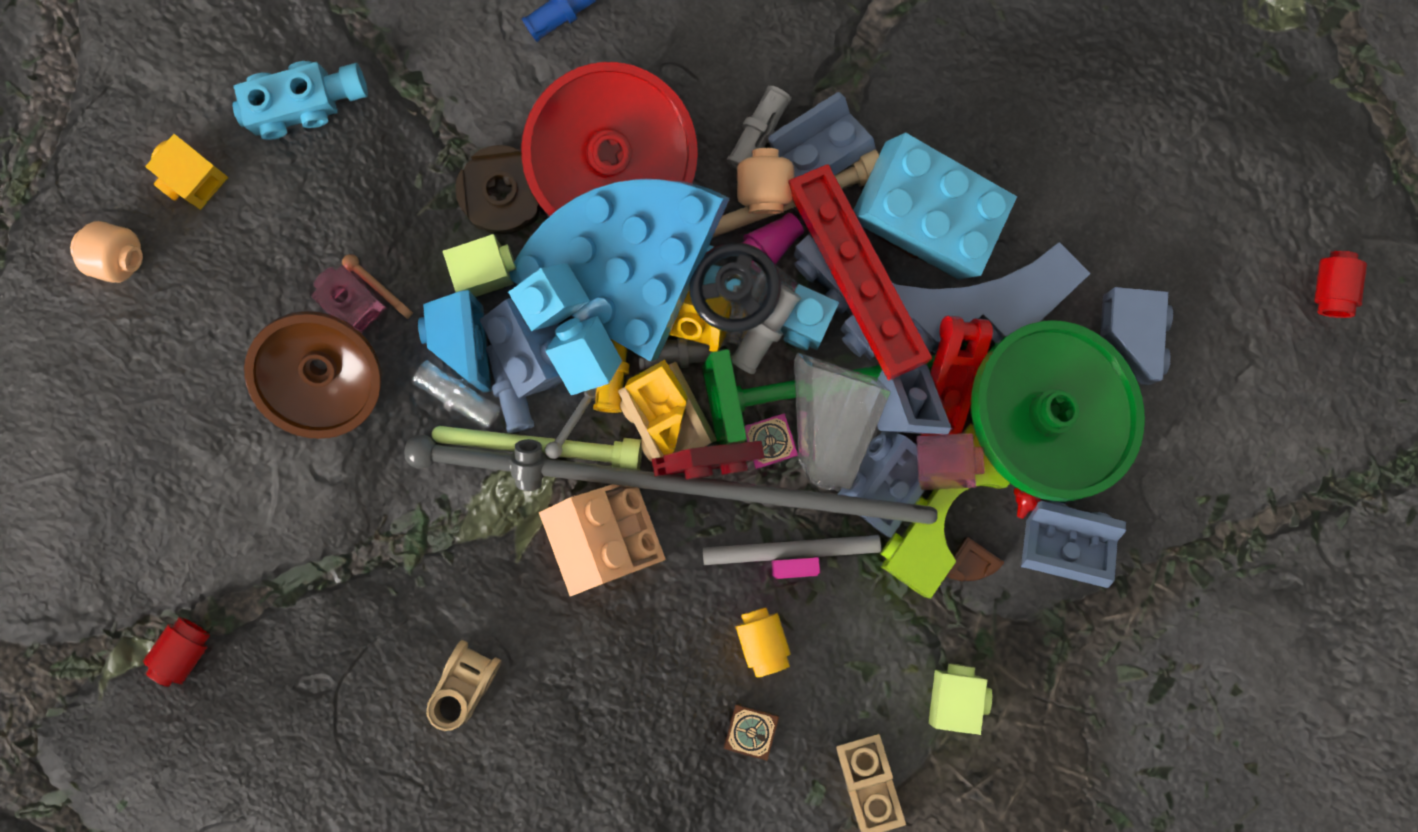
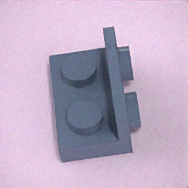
M840 92L820 102L768 137L771 148L779 150V157L787 158L793 163L794 178L826 164H829L833 174L836 175L858 161L860 156L876 149L873 137L850 114L846 98Z
M882 431L880 435L870 442L867 447V453L857 468L845 477L841 490L837 495L915 504L941 465L906 436L896 432ZM860 516L882 534L890 538L902 523L900 520Z

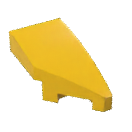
M664 359L628 379L625 388L649 421L647 432L663 455L675 452L688 397Z

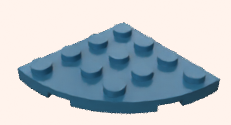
M637 179L616 182L593 189L559 208L539 226L514 262L516 270L509 272L511 281L520 284L540 268L568 263L590 300L589 303L571 316L579 318L580 321L598 316L612 340L650 362L657 360L689 291L690 280L707 251L730 198L709 188L689 182L664 179Z

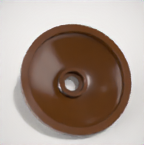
M312 311L295 312L273 320L254 338L245 359L244 376L246 387L258 410L277 427L301 437L315 439L331 438L352 431L370 415L380 395L382 373L373 347L365 336L351 324L326 313ZM313 360H322L326 363L327 369L317 368Z

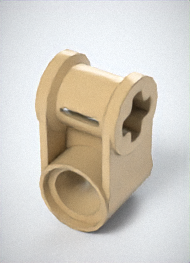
M461 640L448 659L442 677L428 701L426 710L430 723L435 728L443 731L454 730L467 723L472 717L481 697L486 693L495 678L502 660L497 657L490 660L468 648V642ZM465 664H467V665H469V666H471V667H473V668L479 670L480 673L477 672V671H475V670H473V669H471V668H469V667L466 666ZM446 696L456 698L461 705V713L456 721L445 719L440 712L441 701Z

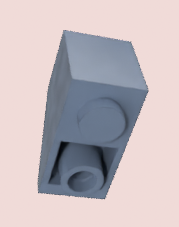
M1114 287L1103 295L1100 336L1113 345L1123 356L1140 384L1151 385L1163 380V375H1166L1169 370L1171 358L1170 350L1165 348L1166 331L1170 330L1173 321V308L1171 305H1168V292Z

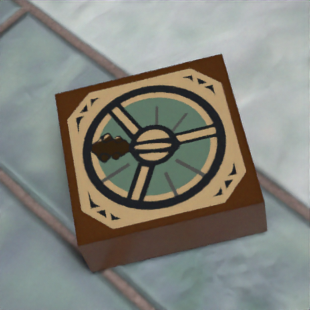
M735 703L724 749L768 761L779 715Z

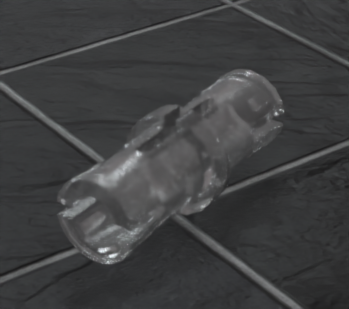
M428 360L419 367L412 379L414 386H418L443 402L444 409L450 413L456 410L481 426L485 431L491 427L501 411V406L492 403L470 389L469 382L464 379L456 380L431 364Z

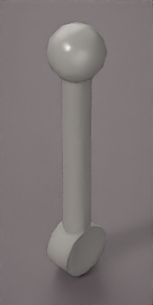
M596 388L584 391L583 399L556 440L546 445L545 453L549 458L556 459L561 456L563 443L591 401H595Z

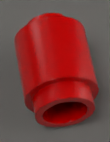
M1333 251L1330 253V257L1320 260L1314 300L1316 304H1319L1318 314L1335 318H1351L1356 316L1357 307L1362 306L1367 263L1359 260L1357 253Z
M178 617L174 625H167L144 658L143 663L149 668L146 675L165 687H170L173 682L183 684L208 648L205 642L210 637V634L194 622Z

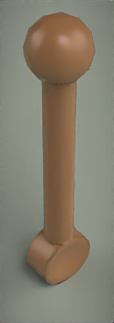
M353 254L344 256L342 259L344 269L354 271L405 318L409 319L413 315V312L359 265L357 256Z

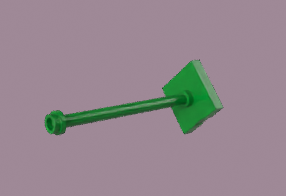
M968 341L962 342L960 350H966ZM729 349L711 352L701 368L714 434L717 439L716 445L743 443L747 440L742 412H745V407L875 384L882 368L880 365L741 389L740 385L736 386ZM931 355L932 359L927 364H924L928 366L929 372H931L936 355Z

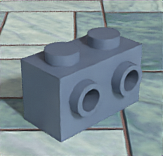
M512 298L504 300L479 319L518 398L552 389L563 382L545 351L556 335L555 330L559 327L558 324L531 331Z

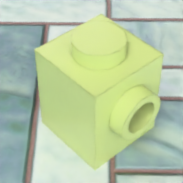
M494 234L443 251L455 292L469 290L477 297L513 285L509 275L510 271L516 270L512 252L508 244L501 246Z
M948 664L947 671L935 670L928 723L935 729L981 735L983 715H989L992 706V689L987 688V679L976 676L975 667Z

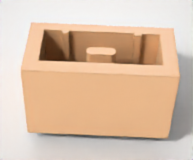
M612 484L570 497L539 512L570 596L666 560L641 492L637 487Z

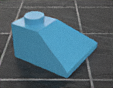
M469 290L459 291L423 304L424 317L418 318V331L421 343H427V348L479 390L482 392L492 391L489 357L486 353L487 337L479 320L484 316V306Z

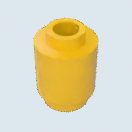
M767 607L742 614L743 623L735 627L748 668L753 667L755 676H766L790 667L787 656L791 655L778 613L769 615Z

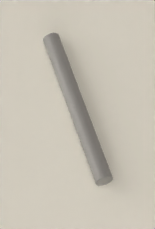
M879 535L704 547L703 560L704 565L880 553L881 544Z

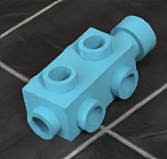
M300 61L291 64L286 71L275 74H253L247 78V82L233 85L237 101H234L232 106L235 117L241 127H245L256 136L261 135L262 139L270 140L285 136L287 134L286 127L302 123L305 128H315L327 124L329 121L327 116L338 113L335 101L347 97L350 101L367 97L368 89L363 72L357 62L339 67V72L328 75L318 62ZM307 87L305 92L296 94V90ZM265 99L261 105L257 106L256 101Z

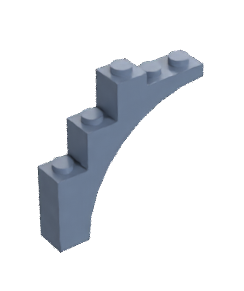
M807 235L794 250L793 256L797 259L794 263L796 269L809 282L812 283L816 279L827 291L824 296L839 302L836 311L841 314L847 311L851 315L840 329L845 334L842 340L856 356L861 357L864 354L871 360L875 355L814 239ZM1058 242L1032 263L1002 278L977 285L959 288L927 289L892 284L928 351L932 350L936 354L940 343V323L945 316H958L964 322H971L975 318L989 320L993 327L990 346L993 347L998 341L1017 329L1031 323L1040 322L1090 272Z

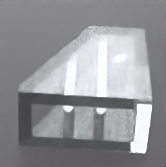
M797 353L794 359L799 463L809 476V481L814 485L827 490H833L835 486L851 490L891 391L878 378Z

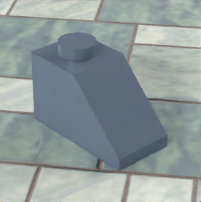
M922 365L888 381L883 370L881 371L868 399L879 431L949 434L951 426L927 365Z

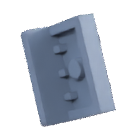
M1040 501L1026 520L1021 567L1109 588L1115 581L1117 542L1126 532V522L1114 519L1102 512L1089 513L1069 508L1066 504L1057 501Z

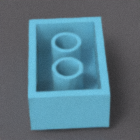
M903 133L885 142L853 211L862 227L959 280L981 276L1017 196L913 136Z

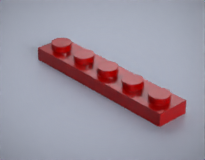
M829 164L789 180L792 199L888 381L927 364L932 359V356Z

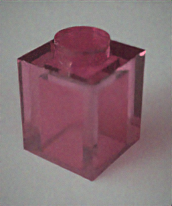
M973 433L917 436L918 477L921 490L976 488V474H985L983 447H974Z

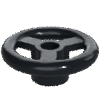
M731 242L716 246L705 253L690 280L689 290L696 312L706 323L726 332H743L761 325L773 313L780 298L781 281L774 262L766 253L750 244ZM739 256L737 263H728L719 269L716 274L715 283L703 285L705 276L714 263L725 257ZM753 261L762 269L767 281V293L761 306L751 295L753 279L749 270ZM732 279H739L743 282L742 289L737 292L729 291L726 285ZM722 297L730 302H739L749 316L738 319L723 317L713 311L706 300Z

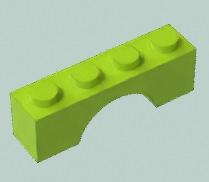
M972 424L965 429L956 443V446L961 450L954 461L950 463L945 460L931 480L936 487L927 500L920 496L915 503L916 505L934 507L938 513L936 522L933 524L911 522L903 535L900 536L895 533L881 552V555L886 558L881 567L925 598H932L956 563L947 546L944 535L945 517L952 502L962 492L972 487L984 486L1001 489L1009 485V482L1000 475L986 457Z

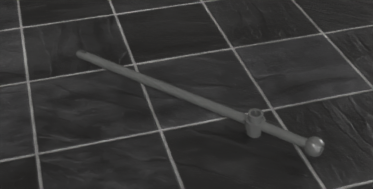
M423 434L414 435L408 439L405 446V460L409 465L417 469L428 468L434 462L510 471L515 479L516 487L524 491H533L540 488L542 478L549 476L923 524H933L938 518L937 510L931 506L707 478L686 480L685 476L675 474L654 477V472L546 459V455L542 452L541 443L532 439L518 441L515 444V452L513 454L437 445L431 437Z

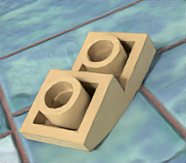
M880 734L836 746L860 832H886L906 826Z

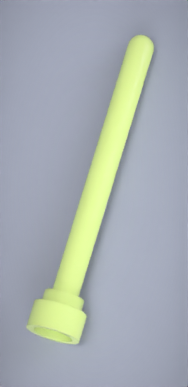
M437 426L432 431V439L437 443L515 452V444L518 441L532 439L541 443L542 452L545 455L546 445L556 440L554 438ZM624 438L623 442L615 441L614 445L565 440L560 457L610 462L612 467L640 470L642 439Z

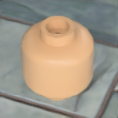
M758 148L752 150V157L746 158L738 164L737 198L742 205L748 207V213L769 215L784 212V206L793 201L788 183L789 180L794 178L793 163L787 158L779 157L778 149Z
M102 221L88 223L74 235L71 242V255L78 270L87 276L107 282L121 283L129 279L139 269L143 260L141 244L137 235L128 228Z

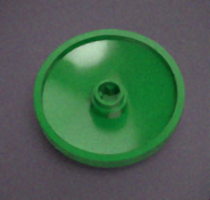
M1056 320L1040 321L1023 326L1005 336L989 350L974 378L971 395V414L979 444L990 463L1000 475L1021 491L1050 501H1074L1093 496L1110 488L1128 472L1134 463L1142 443L1145 424L1141 391L1135 375L1123 356L1106 339L1092 330L1075 323Z

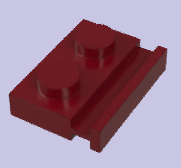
M762 441L689 448L664 455L663 457L652 458L654 477L685 473V479L688 480L713 475L712 469L721 468L722 475L748 471L747 462L764 459L765 457Z

